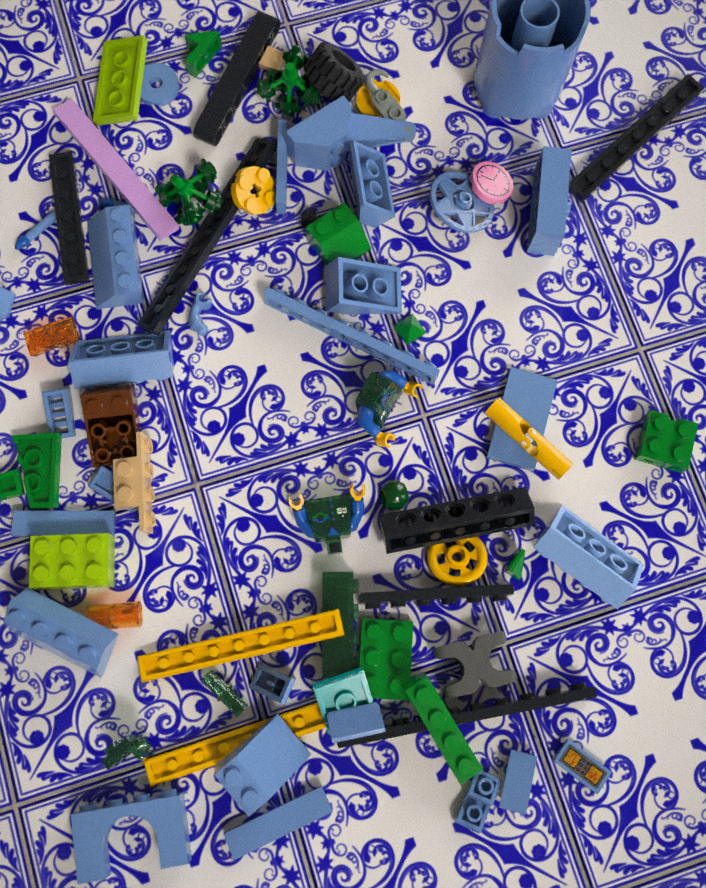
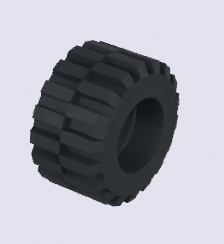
M321 42L303 67L306 76L314 87L333 101L344 95L348 102H350L365 82V76L359 65L343 50L326 42Z

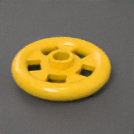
M478 536L456 540L457 545H452L449 548H446L444 543L429 546L427 552L429 568L438 580L447 585H469L479 579L486 569L488 561L487 550ZM467 541L475 547L471 552L462 546ZM438 554H445V564H438ZM458 554L462 557V559L460 561H454L452 557ZM470 559L477 562L473 570L466 568ZM449 569L461 570L460 576L449 575Z

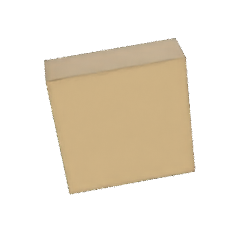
M268 46L259 62V68L266 71L270 69L275 71L283 70L286 64L282 58L284 51Z

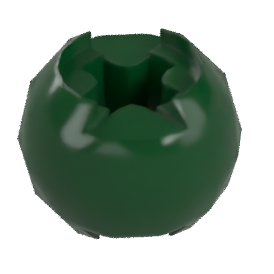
M389 480L383 483L379 490L381 502L389 510H400L409 501L407 488L399 480Z

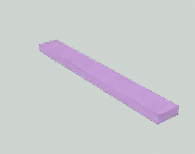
M72 98L52 109L57 119L159 241L179 230L178 223Z

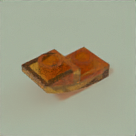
M73 317L48 323L23 333L29 354L34 357L54 348L62 349L81 340Z

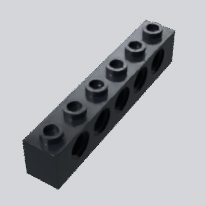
M526 487L382 514L379 515L380 530L386 553L390 554L533 526L535 507Z

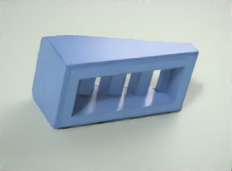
M70 388L42 392L49 433L62 434V439L75 437L76 430ZM53 398H63V402L53 403ZM64 406L65 411L54 413V408ZM66 416L67 421L55 422L56 417ZM68 425L67 431L56 432V427Z

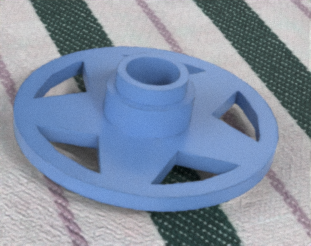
M450 171L439 175L431 185L429 197L431 206L440 220L452 229L464 233H476L485 229L493 219L494 204H488L476 197L472 190L473 185L469 182L470 175L457 171ZM449 178L463 179L465 181L458 186ZM437 186L445 196L439 202L436 200ZM446 215H451L452 217L457 218L460 224L452 221ZM475 216L487 217L483 223L475 226Z

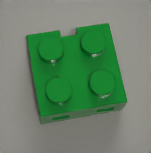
M650 410L644 416L634 460L679 473L685 472L689 469L698 423L681 418L673 421L669 419L670 415Z

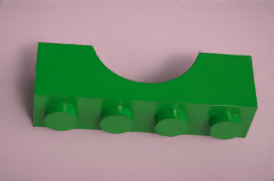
M421 672L402 684L401 687L458 782L462 784L481 772L483 768L428 676Z

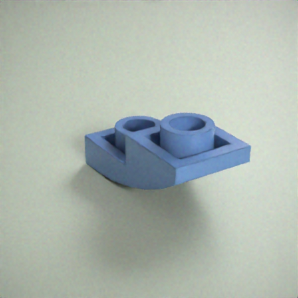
M511 749L499 808L526 815L537 756Z
M484 771L473 776L454 822L478 834L481 833L489 809L494 804L501 779Z

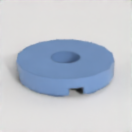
M151 63L144 66L140 100L150 106L152 104L164 106L171 103L179 92V80L175 71L162 63ZM155 82L162 83V86L159 88L151 87Z

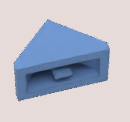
M259 663L249 688L285 705L296 679Z

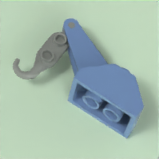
M374 69L365 77V85L370 93L372 105L382 118L351 113L352 105L343 95L286 131L288 157L295 166L328 171L333 167L336 168L346 159L347 152H350V142L353 140L370 148L414 140L416 135L415 124L405 121L406 113L388 91L381 89L373 82V78L377 75L389 78V74L386 71Z

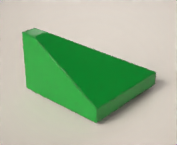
M523 548L515 552L505 569V573L517 581L522 577L526 551Z

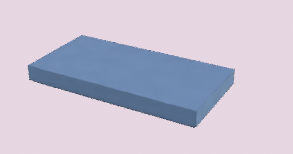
M511 367L502 400L528 422L533 429L544 436L558 380ZM495 424L486 458L533 472L537 460ZM535 441L531 443L532 445L537 446Z

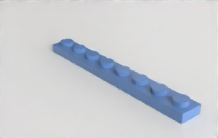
M267 287L263 293L264 304L434 386L440 372L435 364L429 361L422 362L416 359L411 352L395 349L390 342L385 340L379 341L365 330L360 329L358 331L344 320L338 319L337 321L329 317V314L321 309L314 310L308 307V304L300 299L294 300L289 298L280 289L273 290Z

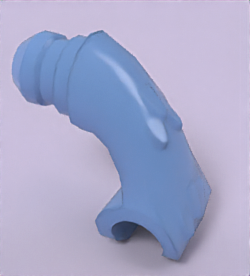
M204 292L197 294L189 313L190 329L197 332L200 336L206 335L209 331L208 326L203 324L204 322L199 316L202 310H209L212 306V299L201 302L205 297Z

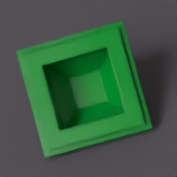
M413 314L393 326L406 345L426 334L425 329Z

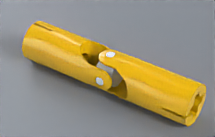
M498 398L484 413L558 480L574 464L540 433L533 429L528 422L501 398ZM535 441L537 446H534L531 443Z

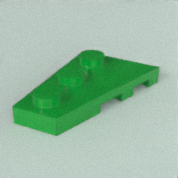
M62 434L12 435L13 443L16 444L19 453L17 455L18 463L22 465L25 477L23 482L30 508H58Z

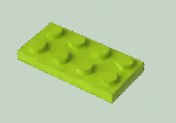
M144 35L104 41L93 122L97 126L138 120L148 43Z

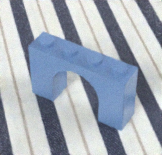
M176 789L160 791V796L150 798L149 793L133 796V801L123 803V799L118 798L106 801V806L96 808V803L79 806V811L71 814L77 885L105 880L111 875L108 847L109 834L116 821L126 816L141 817L149 822L155 830L161 869L189 864L192 860L184 792L176 793Z

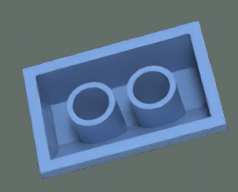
M354 140L351 141L349 161L359 222L376 228L395 217L385 154Z

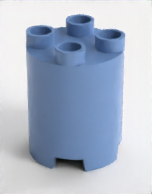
M589 0L491 1L474 72L475 88L482 100V110L487 116L491 118L507 117L523 120L531 118L542 119L550 115L553 106L561 95L588 27L591 15Z

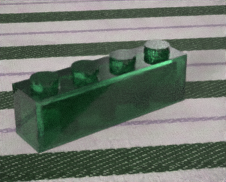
M323 572L322 613L339 609L345 635L322 641V678H331L359 668V656H354V646H359V630H354V619L359 618V606L354 604L353 594H358V578H353V572Z

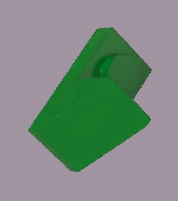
M218 31L185 35L187 48L190 50L185 62L188 74L194 78L199 75L222 48L221 37Z

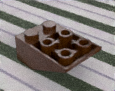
M135 384L85 390L80 395L92 466L113 465V459L137 457L136 432H140V421Z

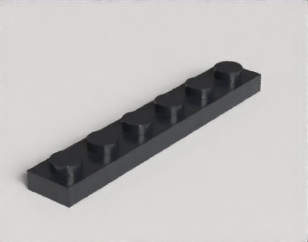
M72 151L50 154L49 162L64 283L66 286L90 282L74 155Z
M513 584L367 592L359 593V605H365V609H380V604L390 603L391 608L406 607V602H416V606H430L431 601L440 600L441 605L457 604L456 599H466L467 603H481L482 598L492 597V602L507 601V596L514 595Z

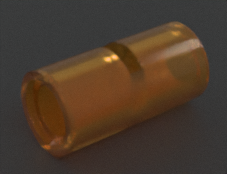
M140 601L88 605L85 617L110 630L142 627V604Z

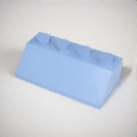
M563 505L556 512L533 547L543 557L550 559L558 565L563 572L569 573L577 579L583 587L592 590L605 603L611 604L616 609L636 590L644 567L641 562Z

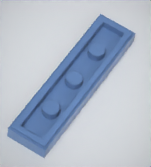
M278 119L277 214H285L287 205L288 153L286 131L288 130V123L286 119Z
M13 511L11 536L30 537L109 533L115 537L116 512Z
M321 785L225 832L223 835L233 860H236L332 813L333 810Z

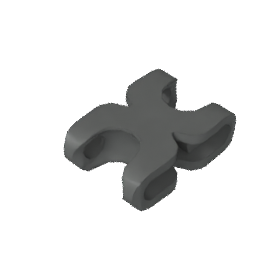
M501 631L476 637L472 641L471 648L465 642L458 641L433 650L435 658H453L461 667L459 679L444 687V697L453 698L472 694L478 689L479 680L484 686L490 688L503 686L518 680L514 670L498 671L492 667L489 661L491 650L506 642L505 632Z

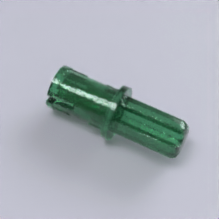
M210 670L202 678V682L218 697L217 701H221L235 717L239 716L248 706L233 691V686H228L213 670Z

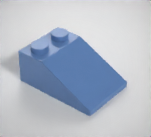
M337 257L325 266L326 312L347 315L402 313L401 269L399 267Z
M277 713L217 763L214 776L249 817L282 787L311 756V753Z

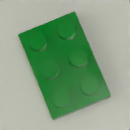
M362 618L359 668L362 667L372 698L409 701L401 685L411 679L413 622Z

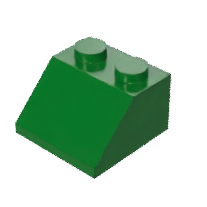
M345 202L306 227L307 241L326 265L337 257L356 260L371 250L359 220Z

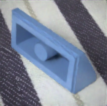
M377 702L327 713L332 743L385 732L380 707Z

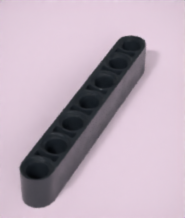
M261 11L256 13L195 124L193 130V137L214 147L219 144L259 70V62L265 50L273 44L279 32L280 19Z

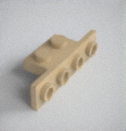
M136 432L137 457L113 459L114 509L139 508V531L153 534V527L156 525V517L154 512H152L155 492L151 486L154 468L150 460V453L153 452V443L150 437L144 433Z

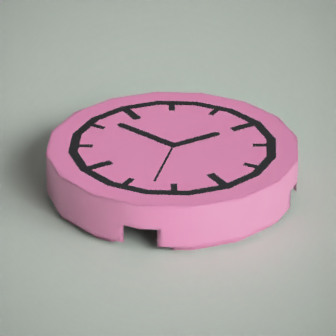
M485 161L480 162L471 171L469 182L473 185L472 190L475 195L486 203L494 204L496 202L502 204L512 195L514 189L513 180L502 166L494 162Z

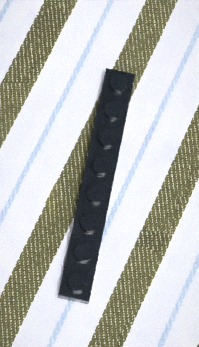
M687 74L569 182L568 191L583 203L703 92L705 87L690 74Z

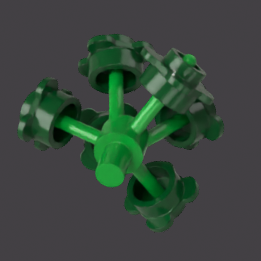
M293 45L291 50L283 52L282 58L286 62L284 70L275 71L270 69L267 72L268 78L264 80L258 78V86H256L258 95L262 99L266 98L269 103L271 102V97L276 95L275 91H281L283 94L287 92L286 96L280 98V103L275 104V108L280 109L281 113L286 116H292L295 112H301L302 107L305 108L307 105L313 107L319 103L318 100L321 98L318 94L320 91L314 87L306 74H303L301 77L298 74V70L309 59V56L305 55L298 45ZM296 85L297 94L302 96L300 99L305 103L302 107L298 106V99L292 96V87Z
M204 158L195 167L196 176H190L187 180L174 174L166 185L158 184L155 187L160 203L165 208L171 203L178 204L181 197L182 206L177 209L178 218L175 219L179 225H193L203 218V212L206 209L209 210L208 214L211 215L214 210L217 211L221 207L223 199L219 194V189L216 191L210 189L205 195L206 189L209 188V182H215L217 171L213 164L209 161L207 162ZM190 198H195L198 202H191Z

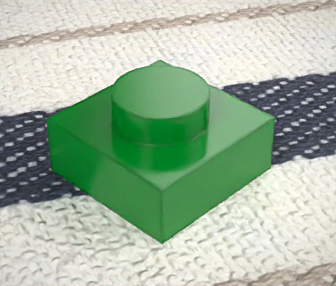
M18 469L0 474V501L25 495L21 472Z

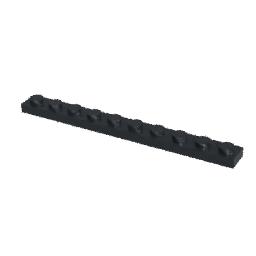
M256 138L220 194L223 199L221 207L217 211L214 210L211 215L208 214L138 322L137 326L140 329L159 336L239 210L231 195L232 183H235L236 173L245 167L257 166L265 168L277 150V145L274 141Z
M585 682L571 684V690L561 691L560 687L546 689V695L536 696L535 692L520 694V700L510 701V697L495 699V705L485 706L484 702L470 704V710L460 711L459 707L447 710L456 725L596 698L597 694L594 686H586ZM419 715V720L409 722L408 717L393 719V725L385 726V732L341 741L337 742L338 748L428 730Z

